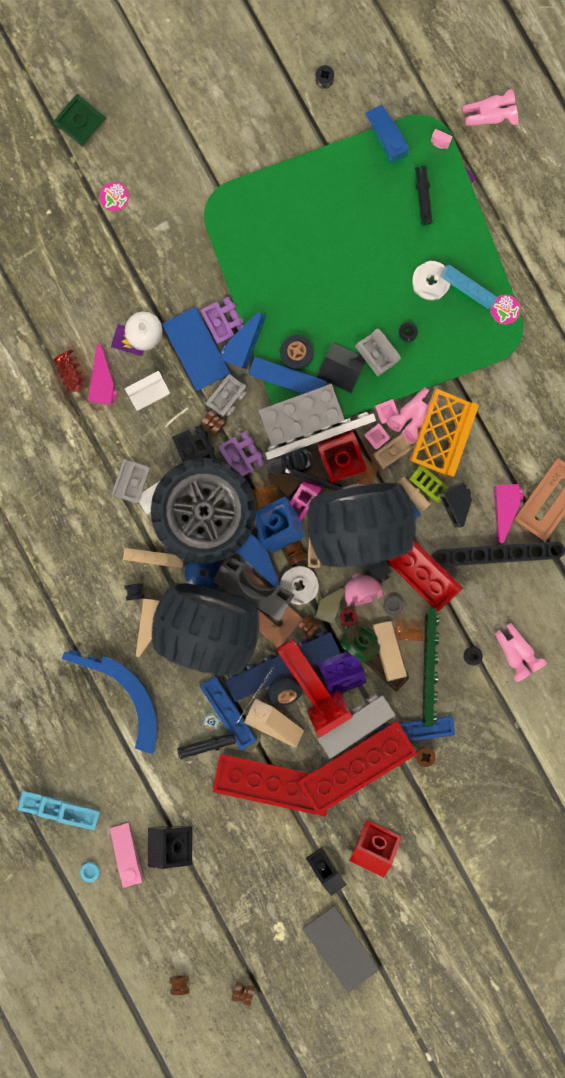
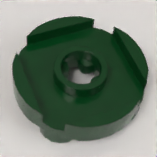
M351 625L343 634L341 645L343 649L356 657L360 662L365 663L367 660L373 659L380 651V644L378 646L377 643L378 637L366 626L354 627L355 625Z

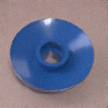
M219 561L213 563L188 562L185 568V579L189 584H198L216 589L219 585L213 582L221 564ZM203 569L207 571L205 577L200 575V571Z

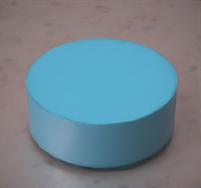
M94 862L85 863L80 870V876L85 882H94L100 875V868Z

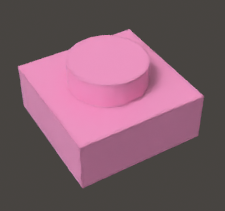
M435 129L430 142L437 148L448 149L452 136Z
M393 399L375 406L381 424L387 423L390 416L399 415Z
M377 424L364 434V437L375 451L391 439L380 424Z

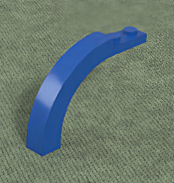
M72 649L69 652H64L63 660L105 673L124 687L135 705L138 716V737L135 749L154 754L158 738L157 713L150 693L142 681L125 665L107 656H103L100 663L99 658L91 655L85 658L80 656L81 652Z

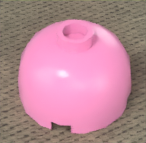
M363 573L353 575V579L346 584L344 590L347 606L352 604V607L372 602L373 597L377 596L379 599L384 595L379 581L370 575L364 576Z

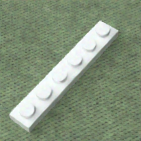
M365 412L357 415V420L351 421L348 418L339 422L340 426L333 428L330 425L322 428V432L316 435L314 432L303 435L304 439L297 441L295 438L286 441V445L280 448L278 445L268 447V452L265 453L266 458L269 460L376 421L375 416Z

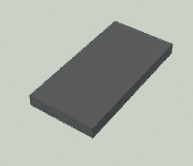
M334 905L303 927L306 935L348 993L380 970Z

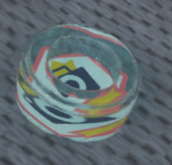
M208 713L203 717L201 724L206 732L213 733L220 728L221 720L218 715Z

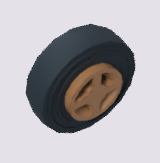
M292 335L281 344L280 358L289 368L295 370L303 369L313 359V345L304 336Z
M292 677L280 679L274 682L268 689L270 701L278 706L295 702L303 693L302 687L296 678Z

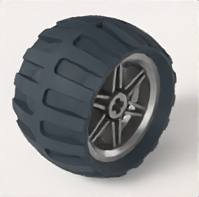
M198 458L176 465L162 477L152 496L151 521L158 539L172 554L189 562L213 563L233 555L247 541L255 523V499L248 482L236 469L215 459ZM204 488H208L210 490V493L208 495H204L202 493V490ZM190 495L192 498L191 502H185L184 497ZM219 500L225 501L224 507L218 506ZM200 506H202V507L207 506V507H208V509H207L208 515H207V516H205V515L200 516V515H199V513H200L199 507H200ZM182 515H188L189 520L183 522L181 519ZM217 519L222 520L220 527L215 525ZM202 526L204 533H197V528Z
M386 482L354 486L324 493L310 500L307 517L308 534L314 553L323 566L349 567L378 563L405 555L413 549L416 533L415 513L411 500L402 484Z
M174 583L166 590L155 610L152 623L153 649L156 650L158 655L182 667L202 673L234 676L244 669L256 648L260 627L259 612L255 605L231 593L198 584Z

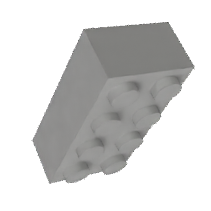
M332 384L259 410L271 446L345 420Z
M373 694L366 699L368 703L363 706L358 704L350 710L353 718L320 738L316 736L330 759L395 716L383 695Z

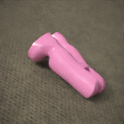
M513 89L507 90L504 96L494 95L482 101L462 106L464 114L476 113V115L468 116L464 119L465 126L498 124L503 122L505 118L512 125L518 124V112Z
M426 387L401 408L400 415L390 416L387 420L388 426L397 432L401 431L408 420H411L410 424L402 431L403 438L409 443H416L418 438L417 429L421 428L430 403L429 401L427 405L422 401L429 392V389Z
M510 623L506 625V628L512 636L511 640L507 641L500 630L494 634L504 651L509 665L516 670L514 680L517 683L531 674L523 664V660L526 661L532 673L545 666L547 662L545 659L535 658L533 648L524 640L513 624Z

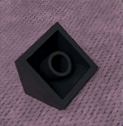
M332 343L323 360L317 378L352 393L366 360L361 355Z

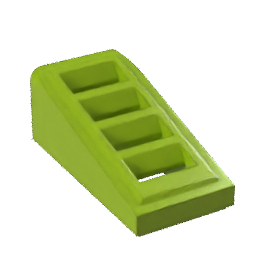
M421 465L409 479L414 486L418 487L438 504L441 499L439 495L437 497L434 495L439 487L443 488L442 491L449 488ZM421 473L425 474L420 482L416 480ZM429 477L431 480L424 487L422 484ZM435 482L437 485L430 492L428 489Z

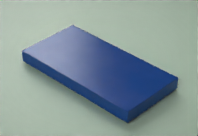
M196 307L162 323L196 391L230 374L225 362L221 360L222 356Z

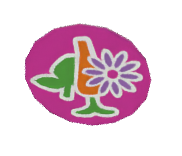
M111 182L102 187L99 199L105 209L119 211L127 205L129 193L123 184Z
M506 294L498 296L490 309L492 317L500 324L513 323L519 317L521 310L517 299Z

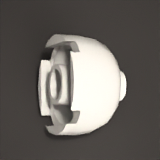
M142 311L130 316L126 322L125 335L127 341L134 348L144 351L150 350L161 341L163 329L161 322L155 315Z

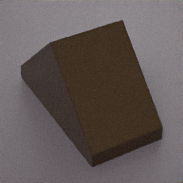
M290 474L268 475V480L287 498L303 482V480L291 477Z

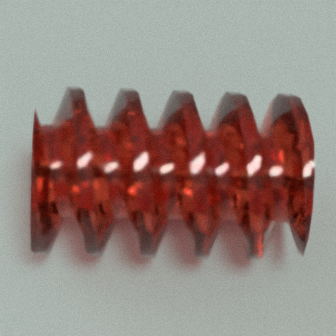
M72 349L59 354L53 360V365L57 366L56 371L61 372L59 378L64 379L62 385L67 386L65 388L67 393L81 391L89 385L82 383L86 380V377H79L83 370H76L80 363H73L77 357H70L74 352Z

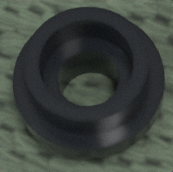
M404 323L399 329V336L405 342L415 340L418 335V329L412 323ZM405 330H410L412 334L410 336L405 335Z
M471 646L464 651L463 658L468 665L475 666L482 661L483 654L479 648ZM472 652L476 654L474 660H471L469 657Z

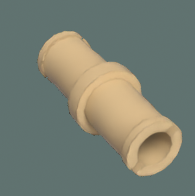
M406 476L397 482L402 484L409 498L422 512L431 504L419 492L420 489L416 488Z

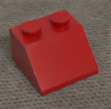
M353 429L317 442L331 483L367 470Z
M367 820L355 843L349 861L384 878L393 864L402 836Z

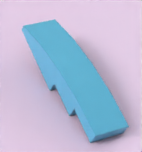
M23 790L17 806L18 811L36 814L39 817L94 831L100 811Z

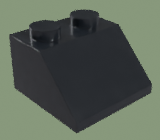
M158 826L148 828V867L168 869L192 865V826Z

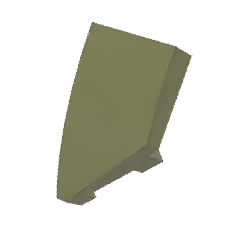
M344 586L331 593L324 594V597L320 600L315 618L333 624L345 589Z

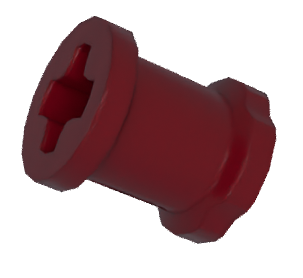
M352 609L342 611L340 614L341 623L345 626L354 625L357 621L356 612ZM352 613L353 621L346 623L344 614Z

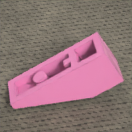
M129 823L111 827L110 832L123 888L143 882L144 876Z

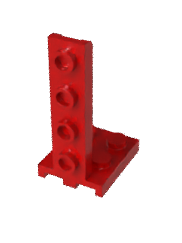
M293 638L276 648L314 705L307 710V713L319 738L353 718L341 692L338 691L330 695Z

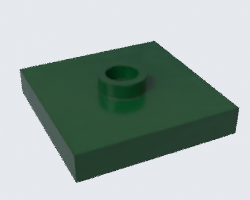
M76 94L56 117L53 124L83 147L104 123L106 117Z

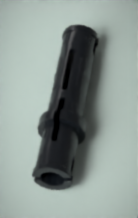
M421 166V170L419 167H416L417 184L415 188L418 190L421 225H427V223L431 225L433 221L427 166Z
M233 732L217 737L215 735L208 740L178 747V756L182 760L208 751H218L222 747L236 744V741H234L236 740Z

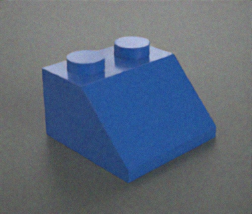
M283 497L256 511L255 522L261 545L274 553L305 537L301 519L287 497Z

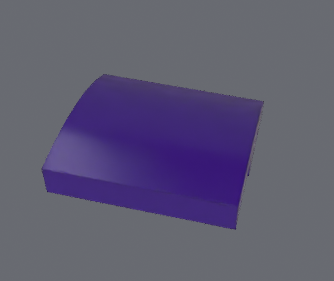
M348 651L318 662L330 695L338 691L343 693L367 683L359 660Z

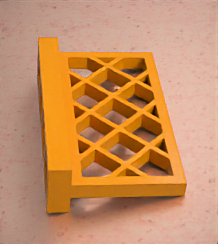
M434 389L409 461L436 471L443 476L454 477L479 405L467 402L439 389ZM438 395L443 396L446 401V405L440 408L436 402ZM460 403L463 405L461 412L455 415L452 405ZM448 407L452 417L444 420L440 410ZM437 413L440 423L432 426L430 421L431 415ZM453 420L455 429L449 433L445 423ZM442 425L445 435L437 438L434 428ZM431 431L434 440L426 444L424 435L426 432ZM447 437L449 446L447 449L442 450L439 441ZM436 443L439 453L431 456L428 446ZM422 449L425 450L428 457L423 461L416 459L418 452ZM438 456H441L443 460L441 468L436 467L433 461Z

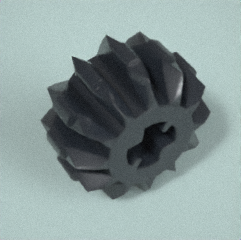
M308 449L292 451L281 458V465L285 474H290L291 469L304 472L314 466V458Z

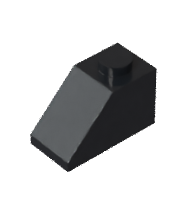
M456 483L438 493L453 526L461 528L465 525L472 499L469 487L464 483Z
M322 847L306 858L320 883L331 896L347 885Z

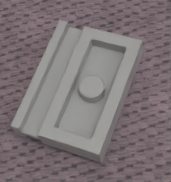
M124 459L111 495L138 504L151 468Z

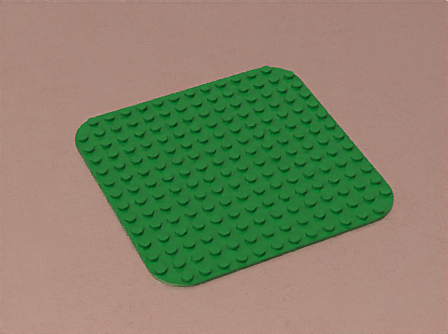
M409 115L394 121L409 147V152L407 156L393 163H390L373 129L225 182L212 192L205 206V227L230 295L237 307L238 316L244 321L242 323L243 326L258 312L266 315L253 351L254 357L289 368L280 358L281 344L292 335H301L310 340L313 345L314 355L308 366L303 369H296L295 371L317 378L323 360L332 343L361 355L355 345L379 328L393 348L397 350L401 359L379 376L365 362L352 393L333 385L344 419L374 409L376 405L393 399L395 401L420 392L424 387L428 389L501 362L517 349L523 336L524 324L521 312L513 323L500 324L492 317L491 308H485L452 284H450L447 293L440 299L426 300L414 292L412 278L416 268L425 262L436 261L444 266L451 265L497 297L506 294L515 298L454 137L446 125L428 115ZM435 129L452 136L448 149L437 148L430 142ZM421 166H427L433 221L431 225H428V223L427 225H421L418 190L415 188L417 184L416 167H419L421 170ZM431 276L429 279L426 278L429 285L437 283L434 280V276ZM404 323H412L417 327L418 335L415 340L405 342L400 338L399 329ZM405 330V335L410 336L412 334L410 330ZM263 381L271 405L302 395V393Z

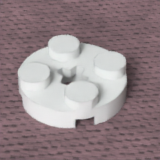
M428 261L417 267L412 278L414 292L426 300L440 299L446 294L450 283L439 277L445 266L436 261ZM431 276H434V280L437 283L429 285L426 278L429 279Z
M303 566L294 567L286 571L280 583L282 588L294 594L290 603L296 605L307 604L313 600L319 588L314 572ZM302 580L305 588L297 591L294 583Z

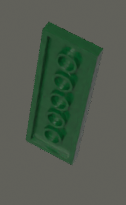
M428 608L425 611L422 727H433V723H437V711H434V704L437 703L438 692L434 691V684H438V672H435V665L438 664L439 653L435 652V646L439 644V633H436V627L440 622V614L436 613V608Z

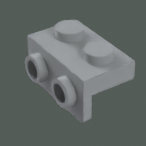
M379 328L355 345L377 376L393 367L401 359L397 350L393 348Z
M228 374L206 402V405L223 418L226 415L230 416L236 409L234 406L238 400L242 401L247 395V386Z

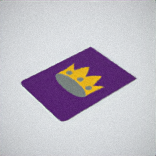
M118 324L111 347L142 356L144 350L134 348L126 339L125 326Z

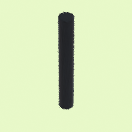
M294 469L290 471L291 477L334 491L342 489L340 484L331 483V481Z

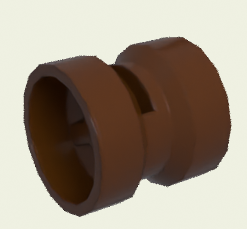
M211 409L202 420L201 425L211 428V432L216 436L226 425L227 420L223 417L219 418L217 412Z
M300 540L282 548L284 553L288 555V561L291 566L308 558L306 552H303L301 549L302 544Z
M236 982L231 1001H240L250 1007L255 987H246L242 983Z

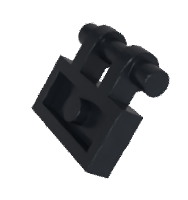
M202 425L195 427L197 435L192 436L190 430H187L172 437L182 462L205 456L208 459L217 460L214 454L215 449L211 447L207 438L209 435L207 431H204ZM199 440L204 448L201 452H199L195 444Z

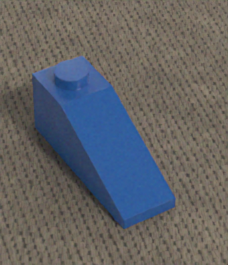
M383 105L366 112L365 115L390 163L407 156L409 147Z
M258 312L228 341L221 352V356H223L222 361L247 369L266 315Z
M251 534L237 553L274 587L280 586L268 552L261 545L259 535L254 537Z

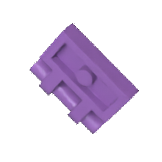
M230 297L223 299L225 306L220 308L218 302H215L200 310L217 345L234 336L232 329L237 328L239 331L244 327L242 324L244 321L242 318H239L236 311L237 307L234 302L232 303ZM229 313L233 321L228 323L224 314Z
M247 431L240 434L243 439L242 442L238 443L234 437L218 446L228 465L236 469L243 477L254 471L251 463L256 462L259 468L265 465L261 451L258 452L254 445V439L249 436ZM245 447L248 448L252 455L249 458L246 457L242 450Z

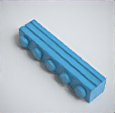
M451 265L445 266L439 276L487 309L491 308L497 299V296Z

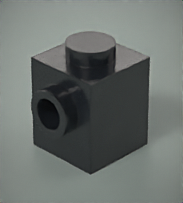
M386 561L365 565L369 575L379 581V583L390 578L388 574L392 573Z

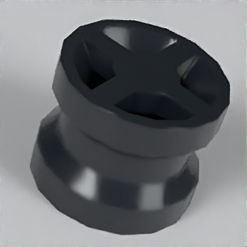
M323 65L317 69L315 81L318 87L327 89L332 86L334 71L331 67Z
M143 583L124 585V589L127 591L126 601L145 599V595L142 593Z

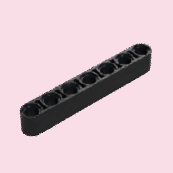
M554 541L437 550L431 557L436 561V555L442 553L445 556V562L439 564L441 567L555 560L565 554V546L561 542ZM553 545L557 546L560 550L557 556L551 553ZM533 547L540 549L539 557L532 555ZM514 548L520 549V558L513 556L512 551ZM495 549H499L502 552L500 560L495 559L493 556ZM475 551L483 553L481 561H477L474 558ZM456 552L463 553V562L455 560Z

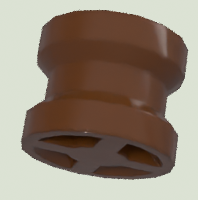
M309 614L297 628L303 630L309 638L321 623L314 621L312 615Z
M421 747L416 751L415 759L420 766L430 767L434 764L436 756L430 748Z
M178 975L169 978L172 984L170 989L171 995L190 993L187 987L189 976Z

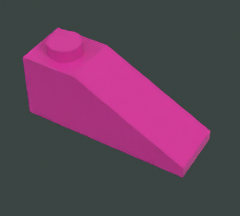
M97 344L88 401L94 404L113 406V402L117 401L118 391L115 390V384L101 344Z
M303 481L290 503L301 521L308 512L310 500L319 494L322 486Z
M519 484L496 485L494 487L497 544L504 543L519 508L520 500H523V490L519 489Z

